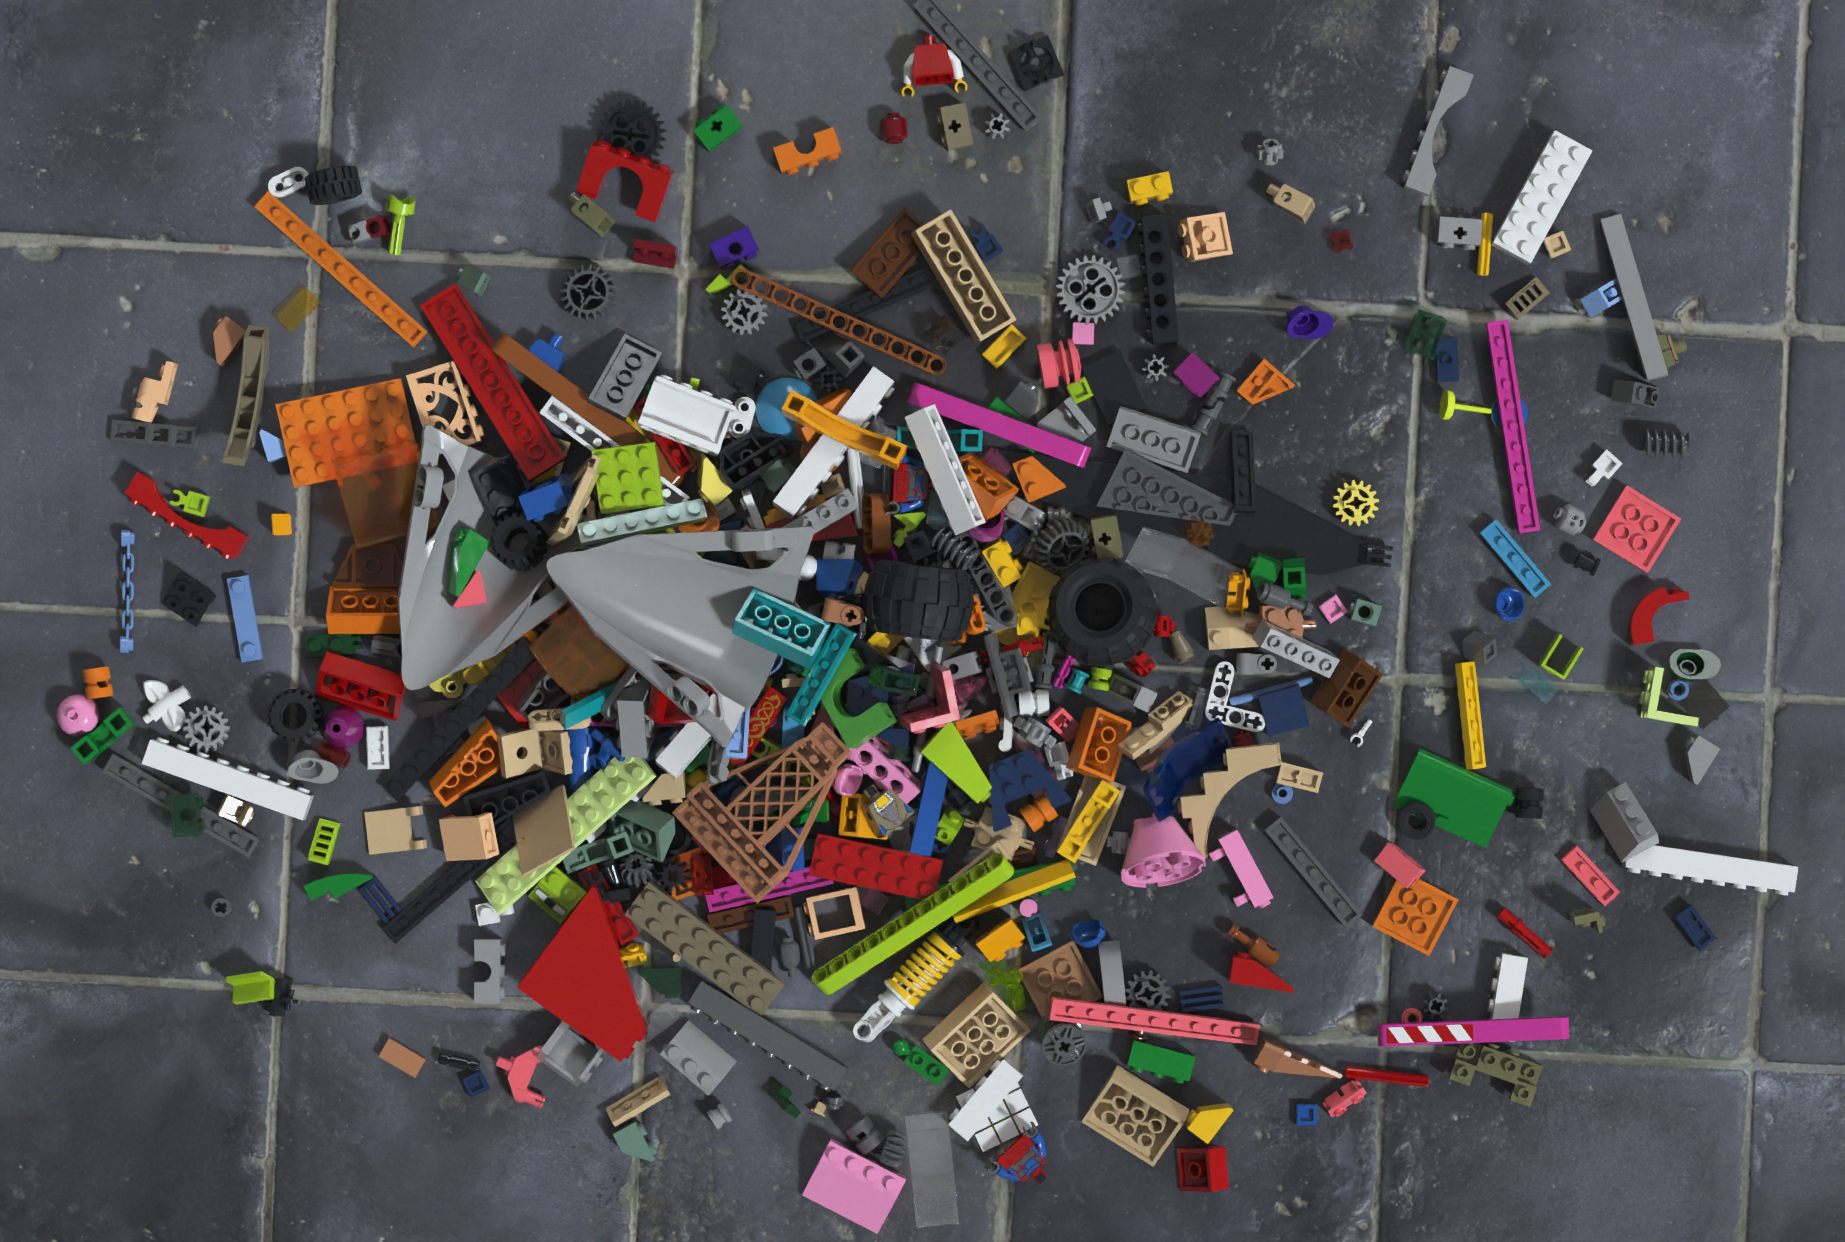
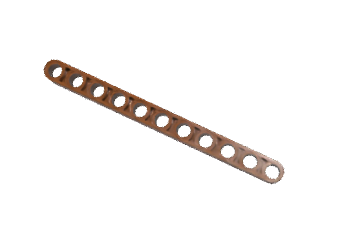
M741 268L732 274L731 282L736 288L928 374L940 375L946 369V361L941 356L753 272ZM744 273L747 277V282L742 285L738 284L735 281L736 274ZM761 281L766 284L767 288L764 293H758L755 290L757 282ZM778 290L785 292V301H776L774 297L775 292ZM796 299H802L805 302L804 310L798 311L795 309L794 301ZM815 308H822L825 311L823 319L819 320L814 317L813 312ZM840 316L844 319V326L842 328H836L833 325L835 317ZM855 325L863 327L864 333L861 337H856L853 334L852 330ZM874 334L882 335L883 343L881 345L873 344L872 337ZM898 342L902 345L903 350L900 354L893 353L891 349L893 343ZM918 351L921 353L922 360L919 363L912 361V352ZM933 360L940 361V371L935 372L931 369L930 364Z
M502 332L491 347L493 352L619 445L651 442L624 421L587 403L588 394L504 332ZM656 445L660 475L678 488L689 472L679 477L662 450Z

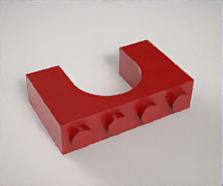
M595 140L590 147L575 192L596 199L600 195L609 170L616 167L629 168L639 176L643 186L642 196L635 215L655 223L660 216L675 171L671 170L666 164L650 162L651 160L648 157L632 155L627 149L611 147V144L607 141Z

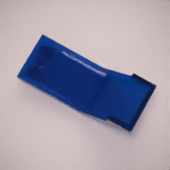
M1218 717L1164 749L1142 787L1159 822L1177 812L1174 804L1185 784L1222 762L1223 753H1226V749L1234 747L1222 721Z

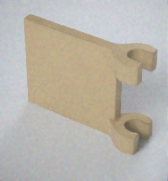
M422 806L364 812L369 855L427 848L426 840L413 841L410 817L423 814Z

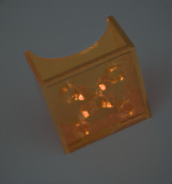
M414 438L331 460L357 549L407 535L420 455L418 444ZM435 508L430 510L428 529L437 527L440 523Z

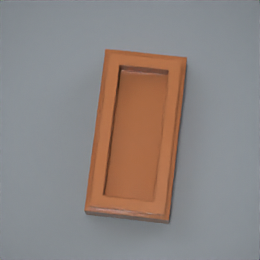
M392 1038L388 1039L378 1056L416 1078L426 1061V1058Z

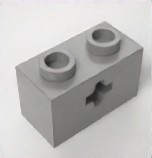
M1440 216L1437 221L1436 244H1441V248L1453 249L1454 245L1462 246L1463 250H1475V247L1481 245L1483 220ZM1460 229L1461 233H1464V236L1458 239L1457 235H1454V232Z

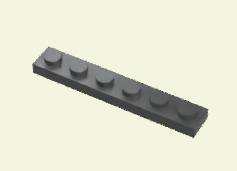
M1281 816L1265 829V832L1346 929L1363 915Z

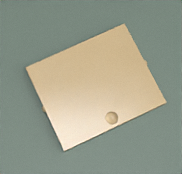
M564 785L557 787L512 815L521 875L523 877L575 849Z

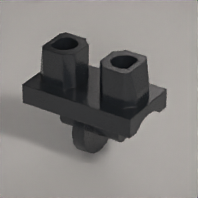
M275 979L274 999L264 1000L262 1004V1009L268 1011V1015L284 1017L285 1011H290L291 1004H298L299 1000L293 998L295 990L291 989L293 979Z

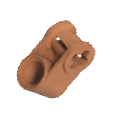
M825 599L821 616L822 620L850 626L863 622L865 617L864 610L861 607L844 603V601L837 599ZM850 612H854L857 618L853 619L849 616Z

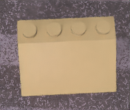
M984 981L922 1040L970 1088L990 1070L997 1059L1000 1060L1031 1030Z
M1117 1065L1081 1122L1154 1167L1185 1123L1190 1109Z

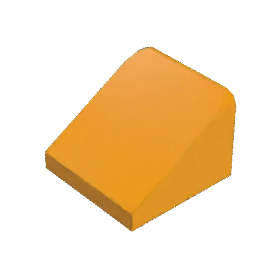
M290 514L271 515L272 534L274 536L292 534Z

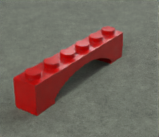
M141 472L135 474L124 493L129 496L128 501L137 506L141 503L148 507L146 511L155 517L158 514L165 517V523L174 528L177 525L184 529L183 533L193 539L197 536L202 539L201 544L210 549L213 547L219 549V554L226 559H238L250 536L233 526H228L227 529L222 530L210 529L187 520L165 501L157 488L158 482Z

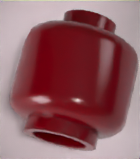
M897 112L887 113V117L880 120L881 139L886 140V144L903 143V140L908 136L907 119L900 117Z

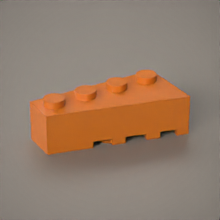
M488 718L429 781L433 793L444 807L501 769L497 736L500 734Z

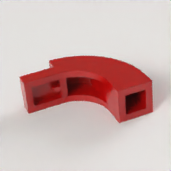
M1660 587L1645 594L1635 604L1629 617L1628 635L1630 646L1654 642L1652 619L1655 612L1665 604L1690 599L1688 591L1676 588L1669 590L1667 595L1666 587Z

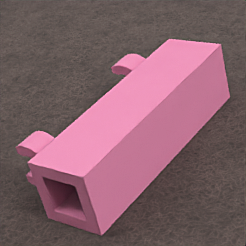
M1235 829L1218 838L1221 847L1208 854L1213 862L1226 855L1245 892L1233 898L1235 905L1238 907L1250 900L1254 908L1258 906L1261 909L1271 904L1270 899L1273 896L1238 830Z

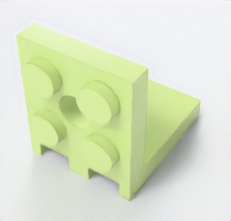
M1648 667V670H1645L1643 675V683H1646L1645 690L1641 691L1639 704H1642L1640 717L1698 726L1699 718L1657 711L1664 668Z

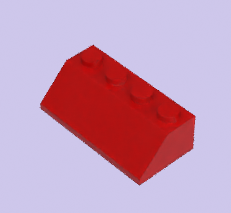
M327 652L318 673L316 697L397 721L407 688L403 683L401 673H395L359 660Z

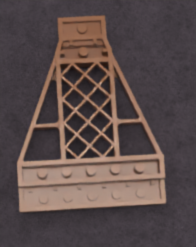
M822 722L807 737L796 741L793 745L729 771L727 780L739 776L748 787L727 807L710 791V788L717 784L712 785L705 781L697 784L686 795L687 799L672 813L758 904L789 874L839 771L837 768L852 752ZM776 760L752 784L742 776L745 772ZM788 762H797V772H786V764ZM801 762L810 772H801ZM781 777V787H770L771 778ZM786 777H796V787H785ZM800 777H811V787H800ZM815 777L819 780V782L816 785ZM795 791V802H784L785 792ZM800 791H808V792L799 800ZM766 792L765 802H755V793ZM770 792H781L780 802H770ZM818 796L800 835H798L790 826V822ZM741 806H750V817H739ZM754 806H765L764 817H754ZM769 806H780L779 817H769ZM784 806H792V807L784 814ZM739 821H749V831ZM754 821H764V832H753ZM768 821H777L768 829ZM783 828H788L798 840L785 866L782 867L768 853L765 846ZM753 836L761 837L758 840H756Z

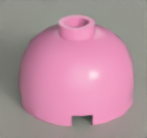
M81 694L68 696L57 708L56 718L58 725L71 736L80 737L88 735L96 729L100 721L101 714L96 705L97 703L93 699L86 700V696Z

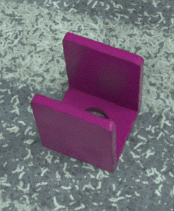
M1193 352L1172 373L1197 398H1201L1219 379Z

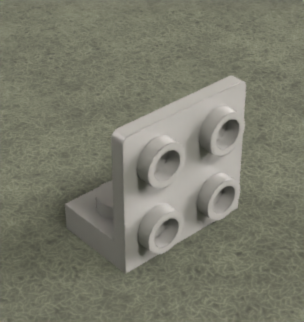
M1071 397L1067 398L1061 405L1037 423V426L1041 429L1078 443L1083 442L1096 431Z

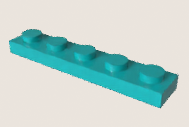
M841 623L835 624L786 713L788 717L800 725L806 726L857 634L856 632Z

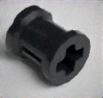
M1581 550L1573 567L1576 569L1579 567L1590 572L1591 576H1594L1601 559L1590 557Z

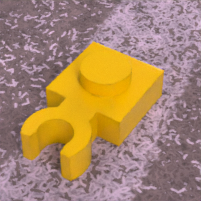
M1037 612L1018 614L1017 635L1039 633L1038 627L1050 630V626L1044 624L1047 614H1044L1041 618H1037Z

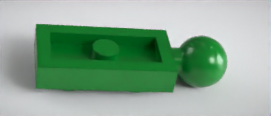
M897 1039L892 1044V1050L896 1055L906 1056L903 1063L936 1086H939L950 1070L945 1064L916 1044L912 1049L909 1048L908 1042L904 1039Z

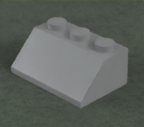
M649 681L621 690L619 697L615 699L614 707L615 711H618L616 729L620 730L618 748L621 749L622 757L647 758L656 738L655 721L649 719L650 713L648 712L651 687Z
M1626 782L1606 792L1590 809L1591 814L1621 863L1659 843L1658 833Z
M690 1020L685 1023L660 1053L663 1058L708 1096L737 1062L736 1059Z

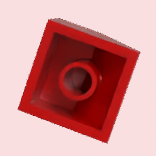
M1209 1145L1177 1148L1180 1191L1215 1192L1229 1189L1225 1146Z

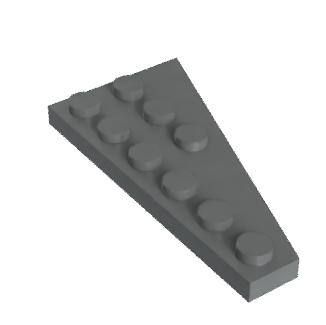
M1126 449L1096 505L1098 507L1227 526L1231 525L1236 513H1233V503Z

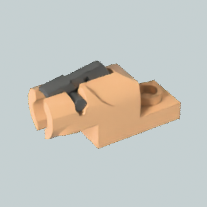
M166 361V364L162 365L159 376L162 377L161 381L145 377L139 387L133 388L132 418L152 423L159 408L157 403L168 405L178 364Z

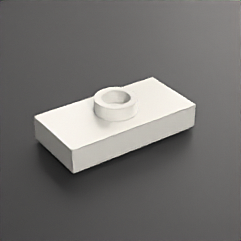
M388 726L366 727L367 770L390 769Z

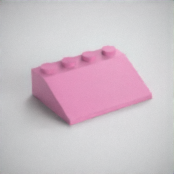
M830 1138L802 1196L878 1234L906 1181V1176L865 1155L862 1156L858 1151Z

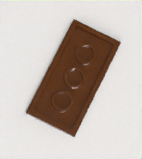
M903 208L849 272L880 299H883L921 255V251L911 233L925 224L906 208Z

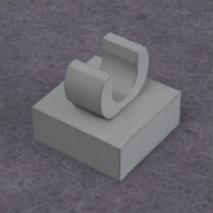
M1100 197L1085 204L1092 224L1107 218L1105 213L1112 210L1110 201L1102 204Z

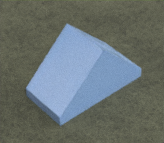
M261 429L259 434L268 462L273 463L286 459L287 455L283 440Z

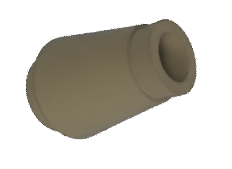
M1180 631L1170 634L1169 639L1174 658L1178 660L1179 664L1195 657L1193 648Z

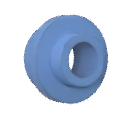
M1675 679L1668 685V694L1674 700H1682L1689 694L1687 682ZM1676 686H1681L1682 692L1680 694L1675 693L1674 688Z
M1278 783L1272 789V797L1277 803H1288L1293 797V789L1291 786ZM1281 789L1286 790L1287 794L1285 797L1279 796Z

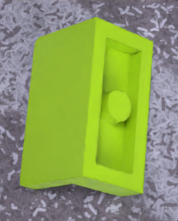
M262 971L225 977V981L233 986L232 1002L237 1005L274 999L275 979Z

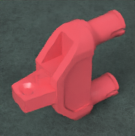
M538 1045L517 1057L511 1056L510 1060L499 1056L496 1066L505 1069L504 1074L508 1076L515 1101L518 1103L527 1102L541 1109L546 1096L529 1090L528 1085L537 1063L541 1062L536 1056L543 1046Z

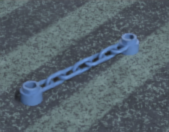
M121 530V547H127V553L122 557V569L126 573V581L122 584V599L126 601V609L122 612V627L126 630V636H120V653L133 651V638H129V630L133 627L134 615L129 609V602L134 597V585L130 581V573L134 570V556L130 553V545H134L135 532H130V530ZM126 556L127 559L131 557V569L130 567L125 568ZM125 585L127 588L131 586L130 598L129 595L125 597ZM125 613L126 616H129L130 613V626L128 623L125 626Z

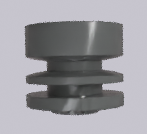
M1048 1013L1038 1025V1036L1044 1056L1055 1065L1067 1066L1074 1064L1081 1059L1086 1051L1087 1043L1081 1024L1050 1020Z

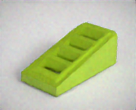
M319 818L307 860L330 865L341 823ZM322 826L334 828L333 832L322 830ZM320 834L330 836L331 840L319 838ZM318 842L329 845L328 849L318 847ZM315 852L326 853V857L315 855Z

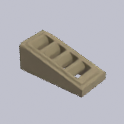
M1535 277L1503 305L1516 320H1519L1550 292ZM1535 284L1542 292L1540 296L1531 287ZM1529 290L1536 299L1532 301L1525 291ZM1521 295L1529 303L1528 306H1526L1519 298ZM1515 300L1523 308L1521 312L1513 304Z

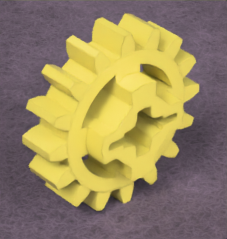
M1352 480L1351 486L1344 483V490L1337 489L1339 496H1333L1337 503L1332 505V507L1338 508L1335 515L1341 514L1342 518L1340 521L1343 522L1347 519L1349 526L1352 525L1353 521L1357 526H1360L1361 520L1367 524V517L1374 518L1375 516L1372 511L1379 509L1374 506V503L1379 502V499L1373 498L1377 492L1369 491L1371 488L1370 484L1363 487V481L1356 485L1355 480ZM1350 490L1349 498L1346 501H1342L1344 494ZM1359 490L1365 492L1368 498L1362 497L1359 494ZM1354 497H1356L1357 501H1365L1357 509H1355V506L1346 505L1354 501ZM1365 506H1369V509L1366 512V514L1361 516L1362 509ZM1347 508L1350 510L1353 517L1347 515L1343 509Z

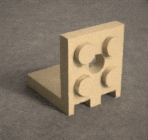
M529 727L497 736L501 773L504 778L539 769H546L564 775L572 773L573 760L570 755V737L567 731H535ZM522 747L523 754L518 758L517 750Z

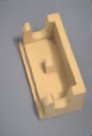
M1282 762L1279 765L1276 783L1318 793L1323 772Z

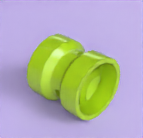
M1091 667L1090 673L1092 678L1088 682V688L1108 691V679L1111 677L1112 670Z

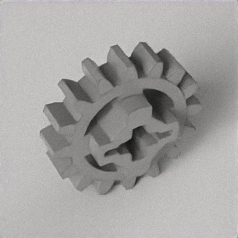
M739 289L736 296L730 293L731 300H724L727 307L721 308L723 312H726V315L722 316L723 320H728L726 327L733 326L732 332L735 333L737 330H740V335H743L744 331H748L749 335H752L753 328L759 331L758 324L764 325L765 322L762 320V317H767L768 315L763 312L767 305L760 304L763 299H757L756 296L750 295L747 292L742 294ZM745 298L753 300L757 305L747 304ZM737 301L736 309L730 312L733 303ZM741 303H743L747 310H750L747 313V322L743 315H739V312L742 311ZM759 313L758 318L752 324L751 319L753 315ZM739 319L743 321L744 326L737 325L733 320Z
M204 706L203 711L197 707L195 714L189 712L188 717L190 719L184 720V724L187 726L183 727L182 732L188 733L185 735L184 740L190 739L189 746L196 745V751H199L201 748H204L205 753L208 752L209 748L216 751L217 744L222 747L224 745L223 740H227L229 736L224 733L230 730L229 726H225L228 719L221 718L223 715L222 711L216 714L215 707L211 711H208L207 706ZM201 717V721L199 723H195L194 725H192L196 719ZM205 722L207 729L209 730L207 737L205 730L203 729ZM220 734L218 738H216L214 741H211V738L214 735Z
M1017 716L1013 723L1015 727L1021 730L1019 736L1041 748L1042 744L1053 748L1057 741L1049 735L1051 729L1031 717L1026 721Z

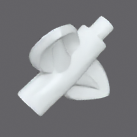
M156 680L143 682L145 696L150 703L154 704L148 709L149 713L143 716L144 721L148 724L152 720L158 721L162 718L163 724L169 730L178 731L183 726L186 718L184 710L178 705L191 698L188 690L182 685L170 692L167 685L163 682Z

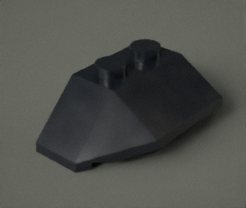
M750 431L719 451V475L732 491H741L760 479L761 475L777 460L789 457L795 450L781 434L774 435Z

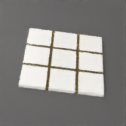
M1018 1083L974 1133L983 1152L1023 1133V1127L1026 1130L1031 1129L1032 1125L1030 1122H1034L1035 1126L1038 1125ZM977 1086L956 1096L961 1108L965 1105L962 1102L969 1092L974 1094L978 1089Z

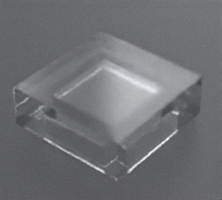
M1138 254L1117 258L1119 273L1122 274L1121 280L1142 276Z

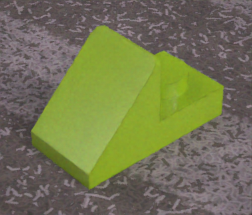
M918 512L893 515L906 526L904 529L900 527L893 535V538H895L893 543L901 548L905 543L904 538L907 537L906 532L916 529L926 514Z

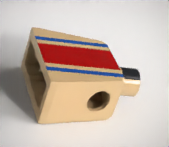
M1271 183L1266 190L1265 195L1274 199L1273 203L1276 208L1303 224L1307 222L1315 208L1313 198L1286 184L1279 188ZM1286 198H1291L1290 201L1284 202Z

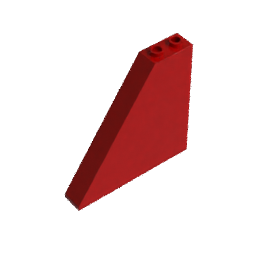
M593 883L519 981L517 988L621 1062L624 1057L628 1059L635 1048L632 1046L635 1042H641L647 1034V1031H645L647 1023L597 884Z

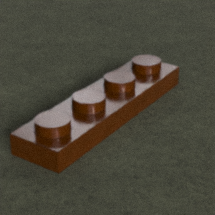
M786 895L760 901L758 904L755 902L707 913V918L710 926L720 933L754 926L755 908L777 909L776 921L795 917L791 897Z

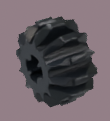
M676 857L674 864L671 858H667L668 866L661 862L659 865L664 871L656 870V874L662 875V877L656 879V882L664 881L665 883L660 888L663 890L668 885V893H672L673 887H675L677 893H680L679 885L685 889L688 887L683 880H692V877L685 876V874L692 871L691 868L683 869L687 865L686 861L681 866L678 865L680 861L678 857ZM670 870L672 872L678 871L677 877L679 879L677 881L675 879L673 881L670 880Z

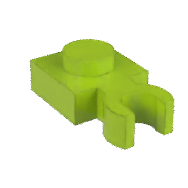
M173 490V493L180 496V500L178 502L170 501L171 505L181 506L183 504L184 512L205 517L211 497L189 491L188 495L185 496L182 491Z

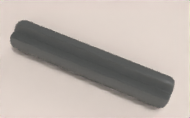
M798 906L794 908V915L804 965L806 969L816 967V960L808 928L807 915L805 914L804 906Z

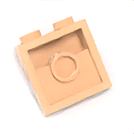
M1225 212L1180 220L1178 233L1180 237H1183L1182 254L1184 258H1187L1188 262L1233 254Z

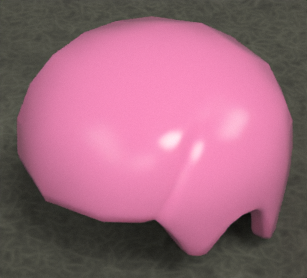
M843 764L837 768L839 771L832 783V787L840 795L853 796L861 785L862 769L852 764Z

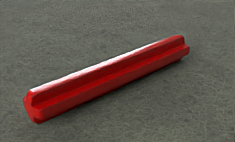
M1346 1066L1344 1072L1346 1078L1421 1087H1428L1429 1077L1421 1074Z

